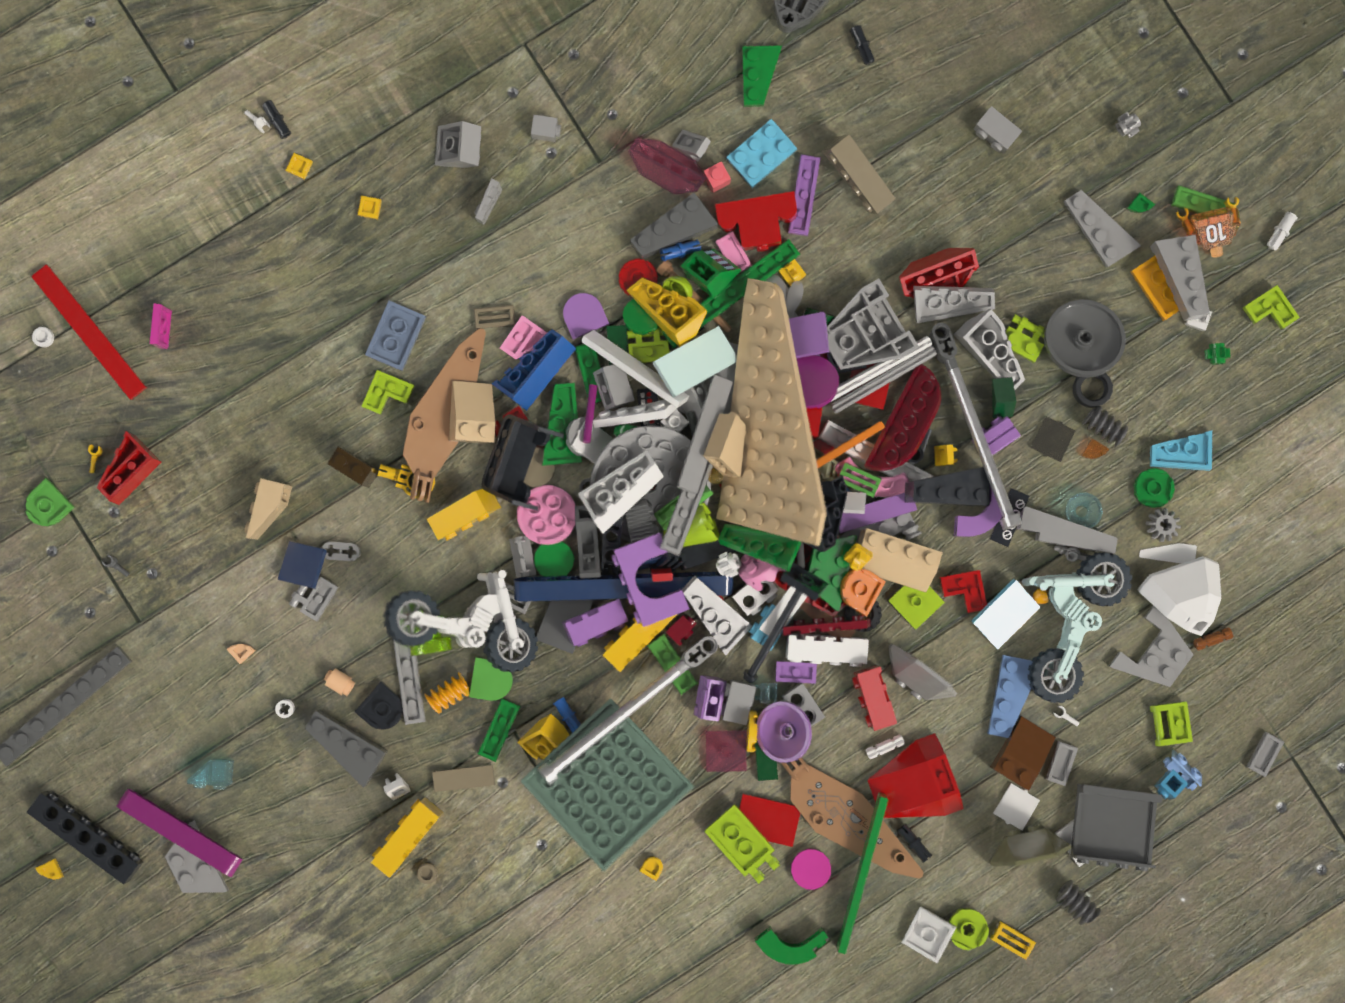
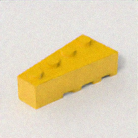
M426 797L421 801L419 799L416 800L411 806L413 811L409 816L405 814L398 822L400 827L396 832L392 830L385 838L387 843L384 847L379 846L372 854L374 859L371 863L389 878L443 814V811Z

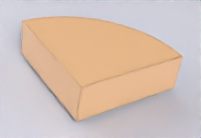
M236 644L227 648L228 652L239 664H242L256 651V649L247 644Z

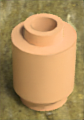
M336 668L333 671L329 670L324 678L326 681L325 686L340 695L348 696L355 685L350 676Z

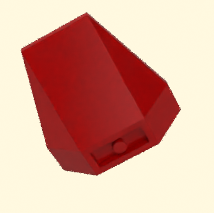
M936 733L915 740L867 779L875 803L878 793L885 794L888 798L884 818L946 816L964 809L960 791Z

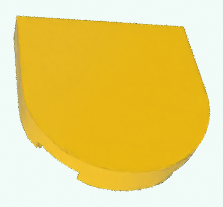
M756 710L749 711L746 741L747 752L755 751L754 744L757 741L758 726L756 723V718H758Z

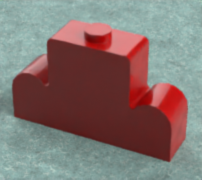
M794 191L715 204L720 228L724 232H732L739 227L741 244L744 251L757 249V252L769 250L768 247L781 245L779 220L790 223L797 217Z

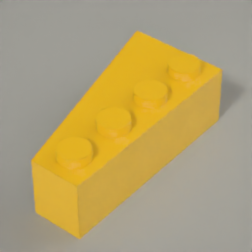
M676 615L645 627L641 623L637 624L634 617L632 620L635 623L630 628L625 626L618 633L620 638L616 642L611 640L604 647L606 652L603 656L621 672Z

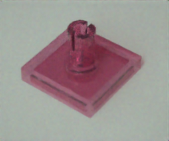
M746 730L706 731V772L747 771Z

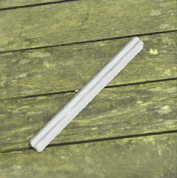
M926 336L917 341L919 346L917 350L903 358L879 362L841 383L832 401L932 346L931 339Z

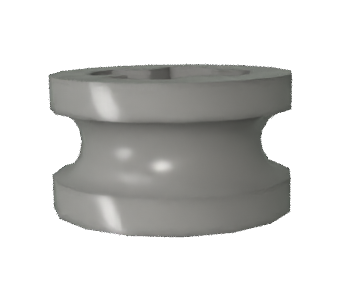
M918 524L902 531V534L906 535V541L922 534L921 531H918Z

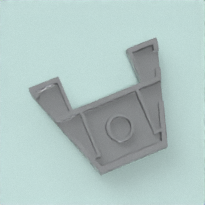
M1153 605L1144 618L1160 630L1158 635L1137 663L1122 652H1118L1109 664V667L1171 687L1193 657V653L1169 619Z

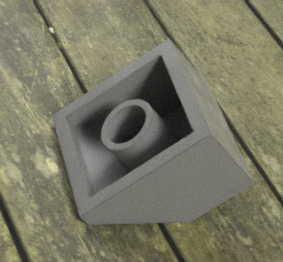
M464 121L438 126L435 165L459 168L479 166L481 126Z

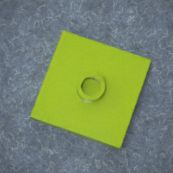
M902 586L888 600L915 630L945 603L930 586L927 592Z

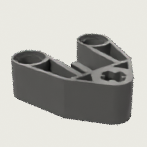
M774 0L773 8L779 29L782 32L789 33L809 24L830 0H808L802 13H799V10L804 0H791L788 7L785 6L787 0ZM790 19V22H788V24L784 23V21Z

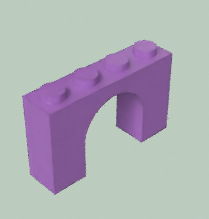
M659 532L614 549L615 554L612 555L615 567L620 566L622 574H619L622 585H627L629 593H626L630 605L634 604L636 612L633 613L637 624L641 623L643 627L689 610L681 589L661 597L651 598L643 595L636 586L635 575L639 566L644 561L667 552L659 549L663 540Z

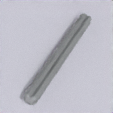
M930 346L835 401L831 404L833 412L838 413L936 356L935 348Z

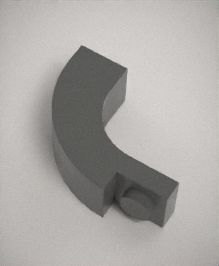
M575 506L580 579L600 577L597 525L585 506Z

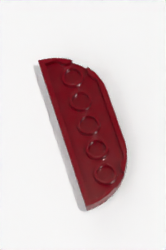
M923 364L915 367L885 424V428L882 430L864 464L865 468L874 471H886L897 468L910 460L920 447L941 403L940 385L933 372Z

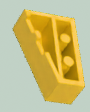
M480 489L429 517L427 521L438 540L445 538L448 541L457 536L456 532L459 530L465 531L473 527L472 523L490 517L489 514L500 509L501 506L495 495Z

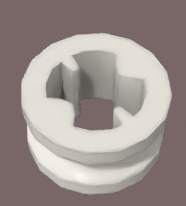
M283 699L277 703L275 711L279 717L287 718L293 714L295 706L291 700ZM282 703H285V706L287 704L290 706L288 714H285V711L281 712Z

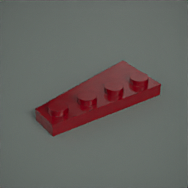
M864 615L852 616L851 620H845L844 616L832 617V621H825L824 618L812 619L813 622L805 623V619L793 620L792 624L783 627V635H791V633L797 631L805 634L816 632V630H819V632L835 631V629L869 628L871 621L870 618L865 619Z

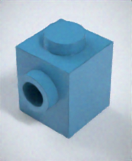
M1173 769L1167 771L1154 786L1158 789L1157 793L1162 795V798L1170 800L1176 798L1188 783Z

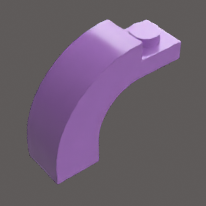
M991 485L989 489V506H986L979 515L974 517L955 516L954 536L970 537L983 534L993 528L1002 518Z

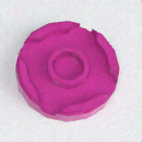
M808 848L800 851L791 863V873L799 886L815 890L828 882L831 875V865L823 852Z

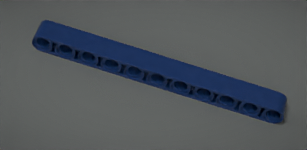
M718 571L673 573L672 581L653 582L651 573L635 575L638 590L643 595L651 598L661 597L679 589L682 590L694 576L700 579L718 596L733 594V577L722 576ZM616 574L580 579V575L519 577L514 579V600L620 599L627 598L626 593H629L627 585L623 586L619 575Z

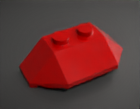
M946 248L911 262L899 276L903 294L914 298L913 286L964 287L973 272L979 267L975 249Z

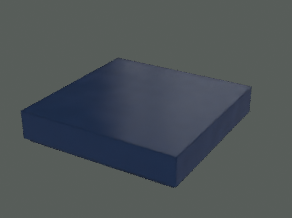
M289 541L278 580L315 589L327 550Z

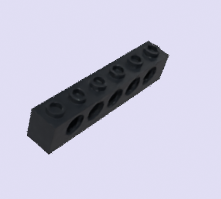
M47 790L39 794L26 813L123 885L130 882L144 863L138 853L127 850L123 842L116 838L112 839L104 828L93 825L91 823L92 820L86 815L77 813L73 805L62 802L57 793ZM52 807H55L58 811L56 817L51 814ZM68 819H71L74 822L73 829L68 827ZM84 831L90 834L89 841L84 839ZM100 843L105 844V853L99 849ZM116 855L122 857L123 862L121 865L116 862Z

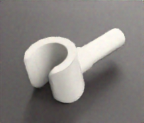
M248 110L245 111V115L253 120L254 125L261 133H264L262 129L264 125L270 127L264 117H256Z
M1057 706L1063 710V714L1058 716L1053 712L1056 718H1064L1075 726L1079 725L1080 722L1069 716L1064 707Z

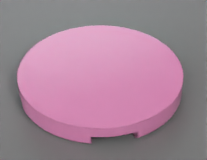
M543 485L531 489L527 502L538 506V510L518 506L517 521L521 531L528 539L542 545H552L563 541L572 533L576 525V505L574 500L566 491L554 485Z

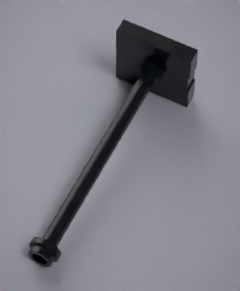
M793 563L790 571H785L780 579L795 588V591L751 668L744 671L743 678L749 683H754L758 679L756 673L801 595L804 594L816 601L829 584L796 563Z

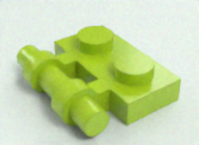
M1015 314L1012 322L1018 324L1016 329L1009 326L1005 331L1008 340L1011 342L1012 351L1035 363L1044 344L1038 342L1040 336L1044 338V327L1041 325L1037 326L1029 322L1028 318ZM1025 328L1034 334L1032 337H1029L1021 332Z
M658 328L646 335L627 331L628 339L636 338V343L628 344L629 354L641 363H653L669 354L668 340L660 341L663 330ZM654 336V342L642 343V337Z

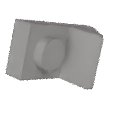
M682 130L672 147L698 162L711 141L707 137Z

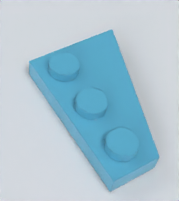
M1212 431L1152 445L1150 447V466L1210 471L1212 469Z

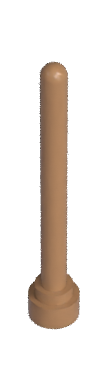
M668 260L664 261L656 269L661 276H678L673 271V264ZM693 290L692 298L699 304L702 303L704 300ZM720 315L713 319L725 332L731 331V326Z

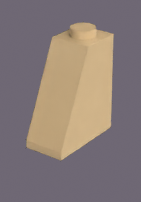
M735 413L719 414L704 457L723 476L740 477L746 424Z

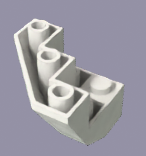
M1202 556L1149 574L1137 590L1165 617L1185 630L1202 636L1214 622L1221 601L1219 564Z

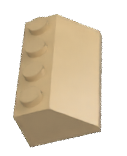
M868 528L861 530L857 542L873 552V558L862 569L871 571L881 579L922 592H927L938 571L943 553Z

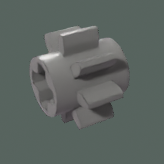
M1125 112L1117 118L1116 129L1121 136L1128 135L1130 138L1140 131L1138 127L1141 126V122L1135 113L1129 115L1128 112Z

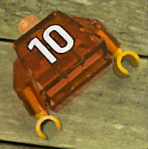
M1228 197L1225 201V208L1191 215L1190 219H1188V209L1184 208L1186 216L1181 217L1177 211L1176 217L1178 220L1183 221L1181 224L1187 236L1196 235L1198 246H1201L1203 250L1210 249L1211 257H1220L1223 255L1222 246L1232 243V238L1236 235L1241 225L1239 209L1236 208L1239 198L1235 197V204L1232 205Z

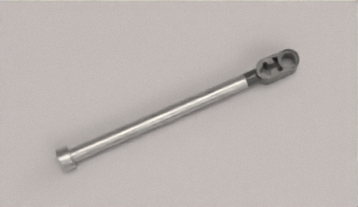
M937 323L931 330L929 338L937 352V360L945 364L1002 514L1003 519L999 520L1002 529L1007 530L1022 524L1019 513L1014 514L955 359L957 346L951 330L947 324ZM935 331H941L944 337H938Z

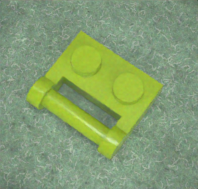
M1186 701L1150 706V712H1153L1156 732L1155 746L1193 742ZM1161 711H1166L1170 738L1164 737Z

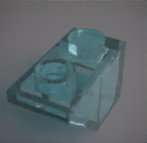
M212 759L187 780V784H193V788H206V785H213V789H226V786L232 785L234 760Z

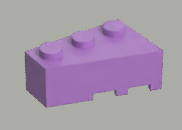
M615 599L562 622L571 644L579 647L588 643V639L593 637L597 639L606 635V631L612 628L616 631L625 627L624 623L628 619L620 600Z

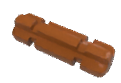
M1227 627L1222 629L1221 632L1216 631L1205 635L1203 639L1201 637L1197 638L1193 643L1195 648L1200 651L1205 649V646L1211 647L1222 643L1224 639L1225 641L1232 639L1233 632Z

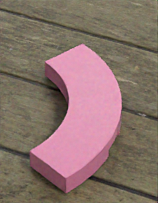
M850 456L837 463L835 466L837 475H840L845 462L858 467ZM848 468L846 470V472L851 473L868 482H871L873 484L876 483L875 480L863 476L855 471H852ZM905 472L896 476L880 477L882 480L874 497H892L905 493V483L910 482ZM843 476L844 479H846V480H848V481H850V482H852V483H855V484H857V485H859V486H861V487H863V488H866V489H868V490H870V491L873 490V488H871V487H868V486H866V485H864V484H862V483H860V482H857V481H855V480H853V479H851V478H848V477H846V476Z

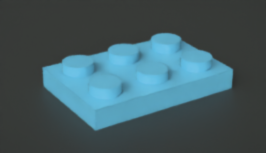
M771 119L729 154L726 159L749 186L753 188L797 151V147Z

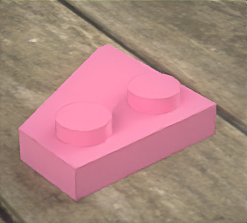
M521 316L499 349L516 360L522 355L533 351V345L547 332L524 316Z

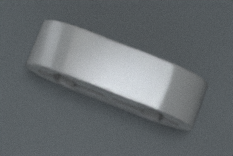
M327 542L322 546V549L325 550L329 549L331 545H333V549H339V553H333L331 557L330 553H326L325 558L329 560L355 561L361 555V549L353 543ZM352 546L353 550L356 551V555L354 554L350 558L349 554H343V550H350Z

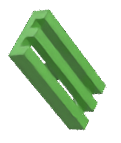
M846 462L840 475L873 488L870 491L844 479L847 486L866 493L871 497H874L882 478ZM848 468L852 471H855L863 476L875 480L876 483L873 484L871 482H868L862 478H859L851 473L846 472V470Z

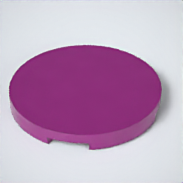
M817 355L796 358L806 408H821L833 400L838 391L839 376L836 368L828 360Z

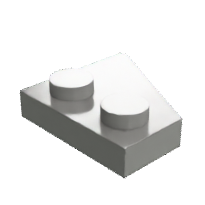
M491 179L484 193L483 200L477 206L474 213L477 222L483 225L486 223L502 192L500 183L494 179Z

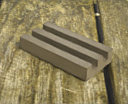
M514 305L474 309L476 329L516 325ZM510 310V314L490 316L478 315V313ZM511 319V321L479 324V321Z

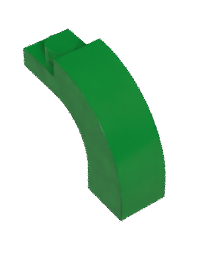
M769 926L754 939L759 948L771 959L783 964L795 965L808 962L817 957L813 949L815 947L817 949L822 947L827 942L828 936L821 927L800 943H787L780 939L772 927Z

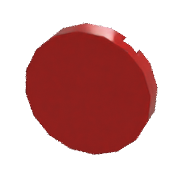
M633 259L626 262L619 273L618 281L621 290L626 295L632 297L627 292V289L641 278L657 284L658 274L655 267L643 259Z

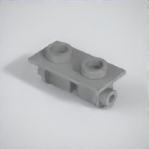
M526 536L509 539L516 578L536 575L530 539Z

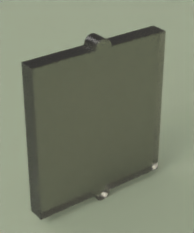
M1045 417L1030 448L1042 453L1044 457L1048 456L1061 462L1075 430L1063 425V422H1057Z

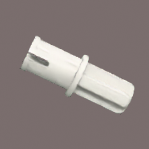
M1286 212L1279 225L1274 227L1275 231L1267 243L1270 249L1277 250L1285 236H1289V230L1297 220L1295 214Z

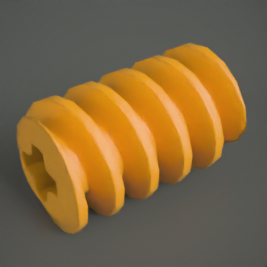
M458 672L459 679L451 676V684L445 680L444 688L438 684V692L430 689V697L424 693L428 703L437 713H442L441 706L444 709H448V702L455 705V698L461 701L463 699L462 694L466 697L469 696V686L460 672Z

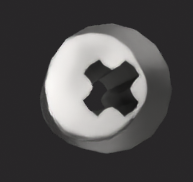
M1098 406L1091 410L1083 420L1082 425L1089 422L1088 429L1096 427L1094 434L1103 432L1101 439L1108 436L1107 443L1110 444L1115 441V448L1125 437L1128 426L1124 425L1121 427L1122 422L1120 420L1114 423L1115 416L1112 415L1107 418L1109 412L1104 411L1101 413L1102 407Z
M1072 880L1067 881L1060 888L1056 901L1059 902L1063 899L1062 907L1069 905L1070 907L1067 912L1075 911L1076 913L1073 918L1081 917L1080 925L1090 923L1099 916L1101 909L1096 908V904L1090 902V898L1085 896L1082 890L1079 891V887L1073 885Z

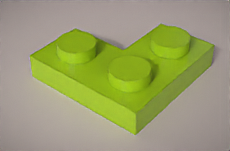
M1278 285L1243 307V310L1253 324L1271 314L1279 328L1284 329L1300 318Z
M377 370L361 407L381 415L388 397L407 404L415 386Z

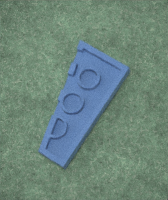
M1002 655L987 734L1009 738L1031 690L1030 680H1028L1030 672L1028 668L1033 663L1031 660Z

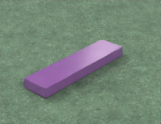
M800 156L795 187L797 217L789 224V234L808 236L820 157Z
M905 493L866 504L865 514L843 513L839 533L841 534L916 511V504L905 503Z

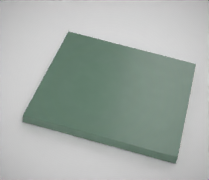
M611 698L520 780L602 872H605L694 788V785L629 717L557 774L558 779L554 783L549 785L537 770L545 762L550 765L620 709Z

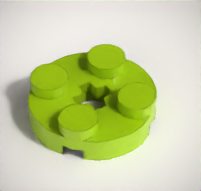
M960 908L950 917L948 922L956 926L951 940L957 947L963 950H972L985 943L989 934V928L986 919L980 912L971 908ZM971 924L973 932L964 934V925Z

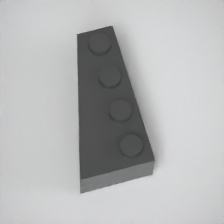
M692 193L630 239V244L641 259H646L660 253L662 248L675 246L676 243H683L709 231L716 230L718 223L696 194Z
M320 709L314 712L305 727L363 788L369 784L388 752L385 748Z

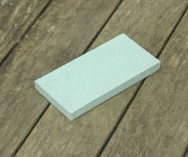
M718 326L653 362V365L674 398L735 364L737 355Z

